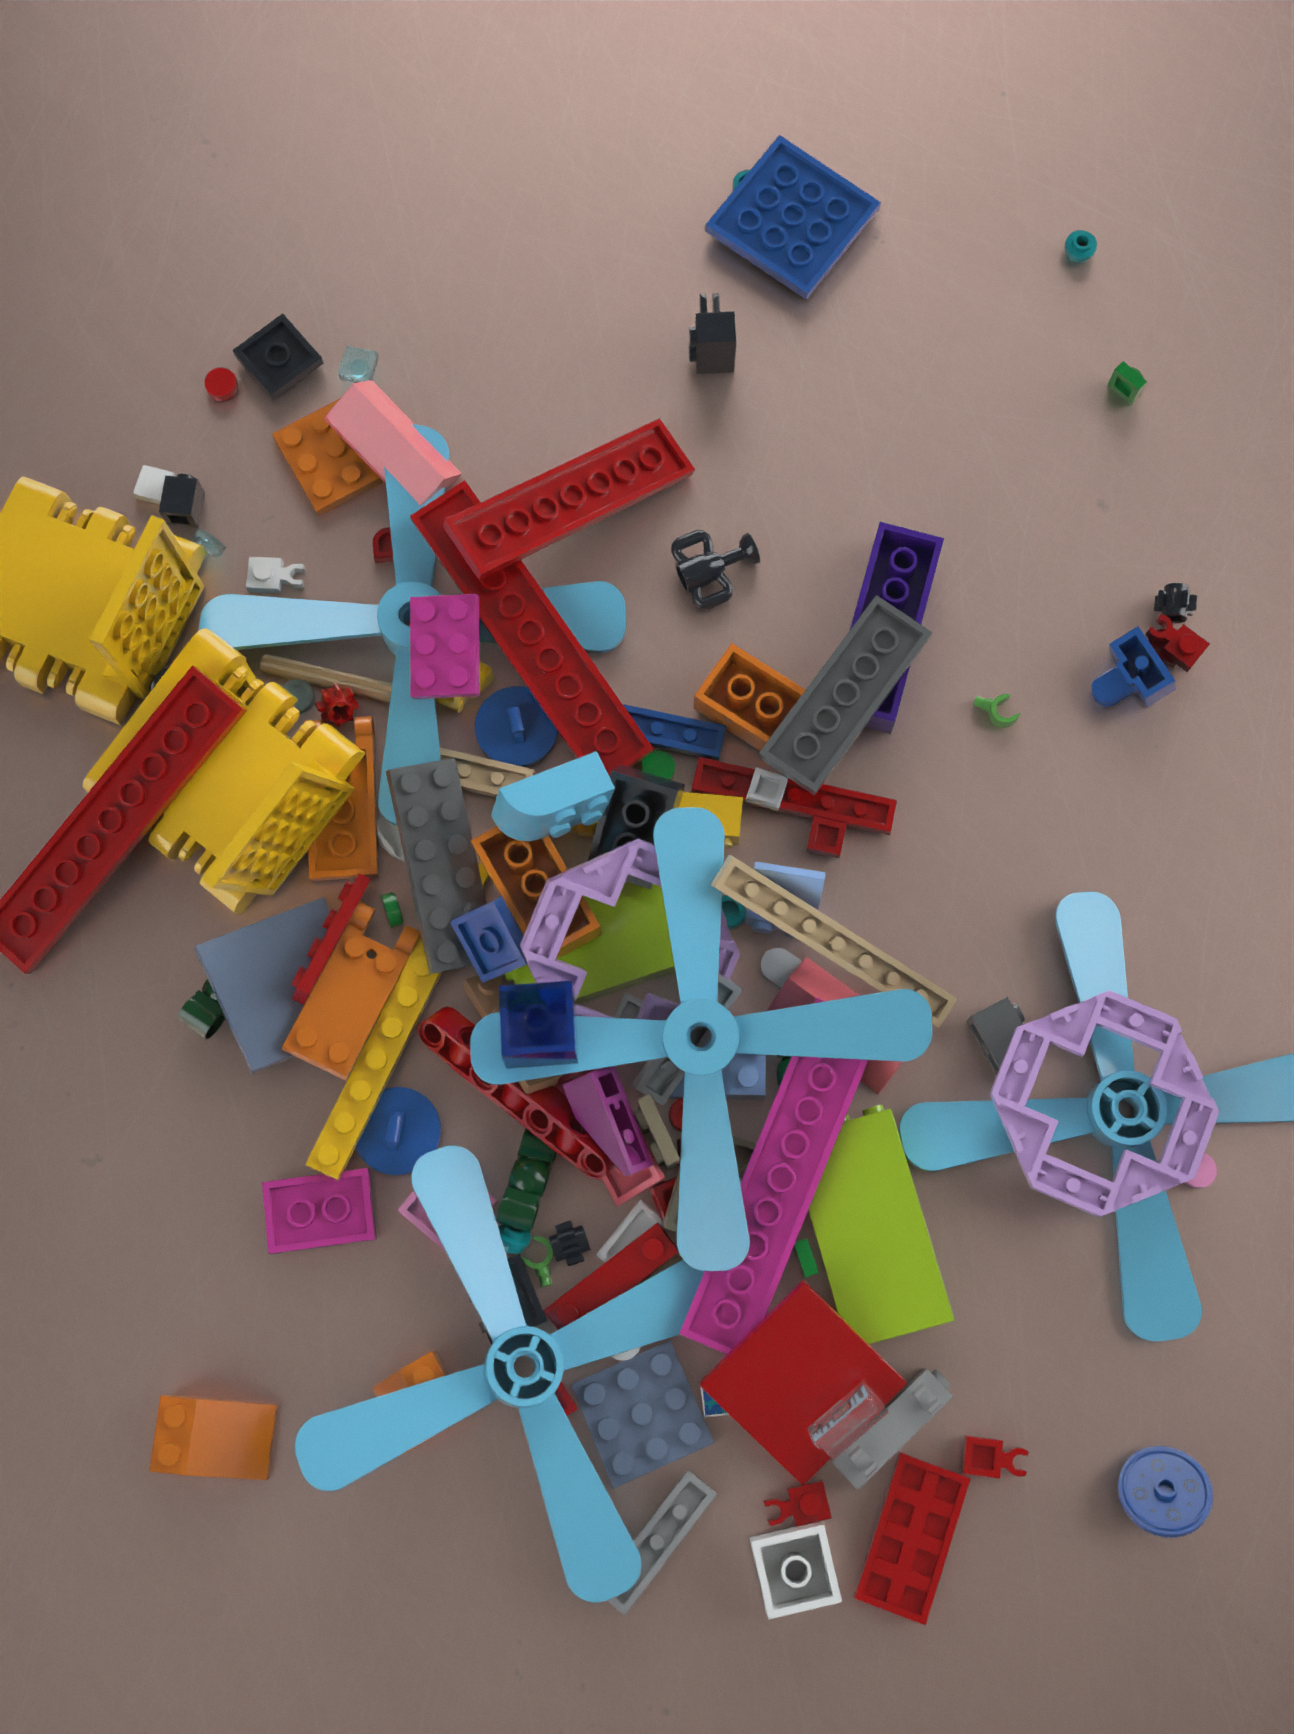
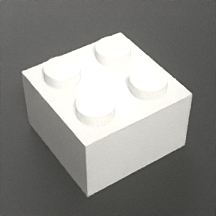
M821 1521L749 1537L768 1619L842 1602L825 1527Z

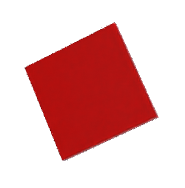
M804 1280L699 1382L700 1387L802 1486L907 1384L906 1380ZM863 1384L868 1397L814 1442L812 1434L818 1429V1425L822 1423L824 1426L833 1417L836 1420L850 1408L848 1400ZM845 1406H847V1409H846L845 1411L841 1412V1410H842Z

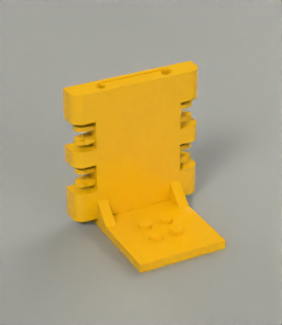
M21 477L16 482L0 512V661L8 647L11 646L12 649L6 661V669L14 672L15 680L21 686L44 694L48 686L57 688L62 683L67 671L71 670L72 673L66 685V693L72 696L75 695L76 705L83 711L122 726L135 698L138 697L145 700L150 693L149 686L151 681L159 671L165 668L205 587L197 572L207 552L202 545L174 535L164 519L151 515L134 549L130 548L135 537V527L129 525L130 522L125 515L104 507H98L95 511L85 509L74 526L72 522L77 512V504L71 502L66 492L30 478Z
M204 628L198 631L180 652L87 774L82 787L87 792L90 791L191 666L199 668L247 711L149 829L148 833L150 836L148 841L168 859L176 860L178 857L183 862L192 858L202 845L206 851L194 867L195 872L199 875L203 874L200 885L235 914H242L257 894L274 895L355 790L345 780L366 753L326 723L316 728V724L313 721H306L295 735L290 737L287 733L300 715V711L293 707L298 699L281 685L275 682L264 685L265 683L260 679L253 681L244 693L239 696L236 692L243 685L249 674V670L242 666L247 658L216 633Z

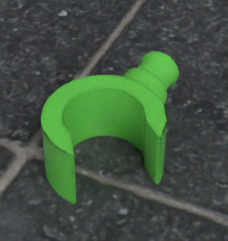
M1010 694L999 695L994 700L976 696L973 706L980 707L983 711L989 712L991 722L1001 728H1007L1015 724L1021 714L1018 713L1012 717L1004 718L997 713L996 706L1007 702L1011 696Z
M534 1236L535 1240L547 1247V1257L541 1263H533L522 1257V1260L527 1266L535 1269L542 1288L552 1285L548 1265L552 1262L554 1253L547 1239Z

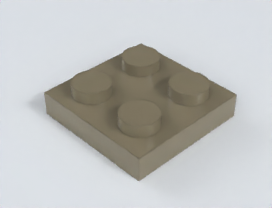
M648 1094L637 1099L638 1110L634 1111V1116L642 1133L649 1132L654 1141L649 1144V1148L658 1165L664 1164L667 1172L680 1165L679 1155L651 1095Z

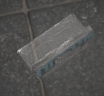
M862 1381L809 1426L808 1431L813 1444L818 1449L822 1447L834 1460L888 1414L889 1411L868 1385Z

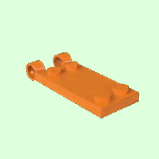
M373 716L355 717V745L366 754L345 780L355 790L308 849L309 879L311 881L355 879L358 873L368 878L379 877L374 752L375 725ZM322 719L311 720L316 724V728L324 724Z
M359 902L343 935L282 1046L283 1051L345 1081L421 935L419 930L406 924L393 950L364 936L363 934L369 926L376 909L362 902ZM371 951L376 954V957L370 959L366 953Z

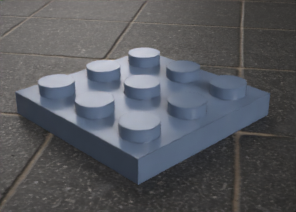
M671 1340L571 1384L613 1488L714 1444Z

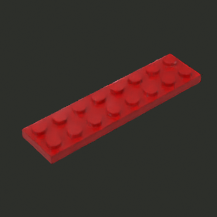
M659 418L445 519L443 528L478 580H481L691 477L695 468Z

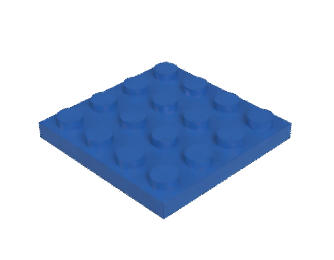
M779 135L705 224V232L807 300L879 211L881 202Z

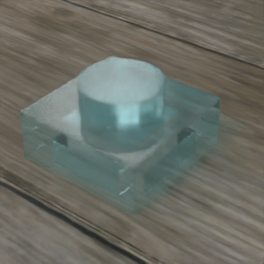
M346 345L338 371L340 380L353 383L373 380L379 360L378 353Z

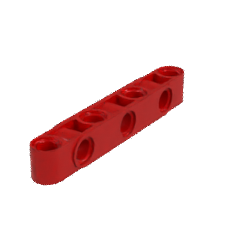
M445 1006L419 1024L418 1035L425 1046L584 1174L592 1179H601L616 1166L575 1119L567 1096L555 1086L526 1094L519 1082L495 1085L482 1080L475 1073L471 1064L470 1041L472 1031L476 1025L456 1009Z

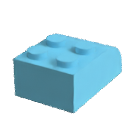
M596 751L500 788L491 816L497 827L513 839L535 841L549 835L552 838H557L568 833L572 826L582 822L586 826L600 820L609 804L615 787Z

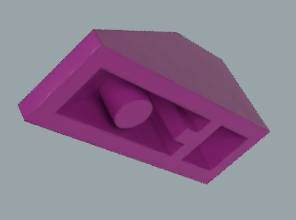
M615 1066L596 1070L562 1085L575 1119L625 1177L653 1166L652 1159Z

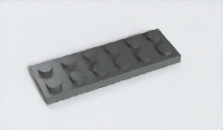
M876 595L761 749L758 757L815 796L931 638L933 632Z
M455 758L389 769L386 771L429 974L471 966L473 964L450 921L486 904L476 853L470 841L472 840Z

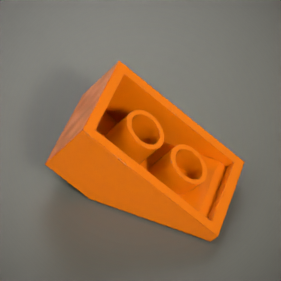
M172 1394L161 1395L149 1472L186 1476L268 1480L277 1405Z

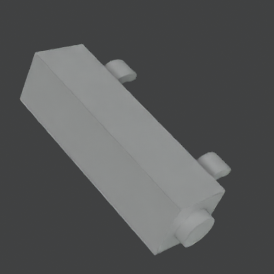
M923 1368L830 1461L859 1490L953 1397L947 1391L951 1386L950 1383L936 1369L931 1373L928 1369Z

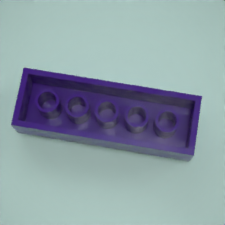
M879 522L850 630L876 595L919 624H922L944 538ZM910 666L865 726L866 728L891 734Z

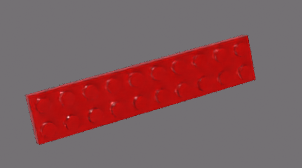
M465 480L410 515L412 523L462 594H477L479 596V619L577 759L597 751L610 777L611 771L617 766L631 767L654 752L650 742L522 560L478 580L443 528L445 519L481 503Z
M191 666L0 899V952L24 974H31L246 713L247 710L199 668Z

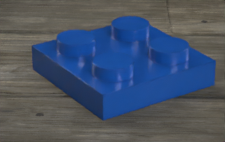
M502 896L450 921L482 983L527 964L520 948L523 935Z

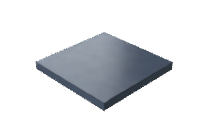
M324 897L195 946L194 950L251 1074L294 1057V1055L283 1051L282 1046L304 1005L291 999L296 990V987L292 986L291 983L300 966L305 969L308 968L312 958L306 955L315 938L323 940L328 931L322 927L330 912Z

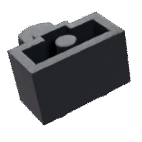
M712 293V312L707 313L706 294H699L700 313H695V326H689V362H695L696 374L734 372L736 354L735 312H720L719 293Z

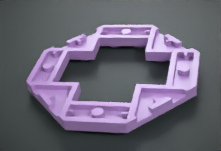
M636 839L546 880L520 943V948L549 1015L615 1018L575 1003L587 972L582 968L560 961L556 957L582 895L615 907L628 874L661 886L654 844ZM721 907L718 973L730 979L740 953L735 941L732 939ZM647 992L636 1019L666 1021L672 1011L681 1005V1002L675 1003Z
M1109 990L1078 1004H1073L1045 1017L1018 1026L1014 1030L989 1094L1031 1189L1096 1217H1101L1196 1177L1219 1110L1214 1099L1210 1097L1202 1080L1204 1077L1192 1051L1189 1052L1181 1034V1027L1175 1017ZM1095 1026L1161 1052L1148 1085L1182 1099L1159 1162L1126 1149L1122 1153L1112 1182L1047 1155L1046 1152L1058 1120L1025 1107L1049 1044L1082 1057L1085 1054Z

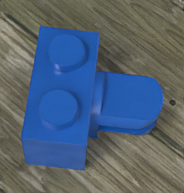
M1139 626L1109 644L1110 655L1116 662V666L1096 677L1092 682L1093 697L1099 705L1104 707H1111L1136 692L1145 707L1148 708L1176 690L1175 679Z

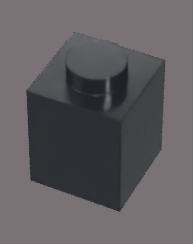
M177 474V476L165 475L159 513L167 525L199 528L205 495L199 480L188 474Z

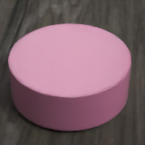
M1204 1153L1196 1177L1184 1184L1196 1189L1209 1186L1217 1175V1167L1214 1160Z

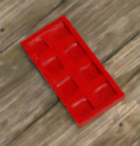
M899 1452L856 1586L854 1599L926 1626L971 1478Z

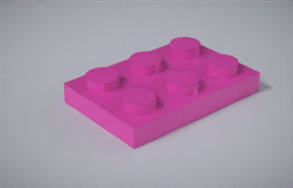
M477 594L410 597V697L413 699L480 696L479 596Z
M369 1168L344 1171L339 1181L327 1175L319 1174L262 1182L268 1254L377 1240Z

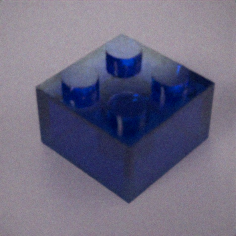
M572 980L499 986L501 1055L506 1069L579 1063L575 992Z

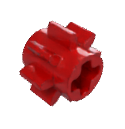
M334 683L333 687L320 690L322 694L321 701L315 702V706L318 712H321L320 716L324 723H328L331 720L336 723L337 727H340L341 724L354 721L353 710L358 709L359 704L353 698L354 693L350 687L343 691L338 687L337 683Z

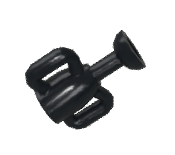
M694 530L682 535L671 544V553L678 562L675 563L682 586L687 593H691L694 604L701 610L712 609L728 602L733 597L734 588L724 574L725 567L743 559L751 564H757L761 561L757 546L749 533L741 537L738 548L721 555L714 552L711 536L704 530ZM703 542L704 553L688 558L681 552L685 548ZM715 580L723 587V590L702 598V587L711 584Z

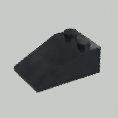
M624 765L614 768L611 771L610 779L615 790L603 813V817L598 820L587 861L636 839L654 844L653 831L657 820L665 812L679 808L685 784ZM629 874L626 878V882L651 889L653 883Z

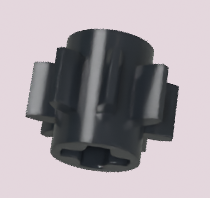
M1169 583L1164 586V590H1159L1158 595L1155 596L1154 611L1162 612L1163 615L1171 619L1172 623L1185 622L1187 616H1193V611H1196L1198 596L1190 595V587L1186 584Z
M571 1220L555 1225L557 1234L548 1237L556 1261L559 1262L566 1259L568 1266L585 1261L582 1253L591 1249L583 1225L573 1227Z

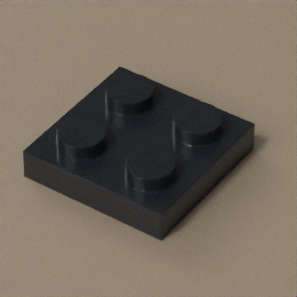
M283 313L232 350L238 361L273 401L324 364L318 352Z

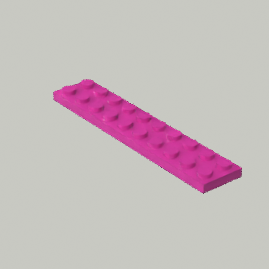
M815 998L814 1003L825 1002V1001H824V1000H821V999H819V998ZM804 1056L791 1057L740 1183L750 1239L747 1256L733 1269L726 1271H704L679 1334L728 1354L765 1318L868 1060Z

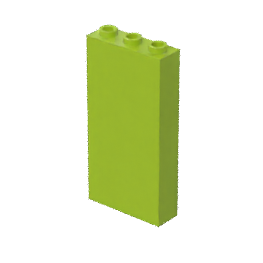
M625 881L615 907L583 895L601 927L602 935L558 959L582 968L587 972L576 998V1004L675 972L661 886L653 884L652 888L649 889ZM528 964L505 973L507 982L511 980L515 982L518 992L511 995L515 1006H518L521 1013L548 1014Z
M883 1105L862 1110L864 1116L850 1120L849 1114L846 1115L809 1207V1213L838 1314L868 1344L955 1321L891 1108L884 1110Z

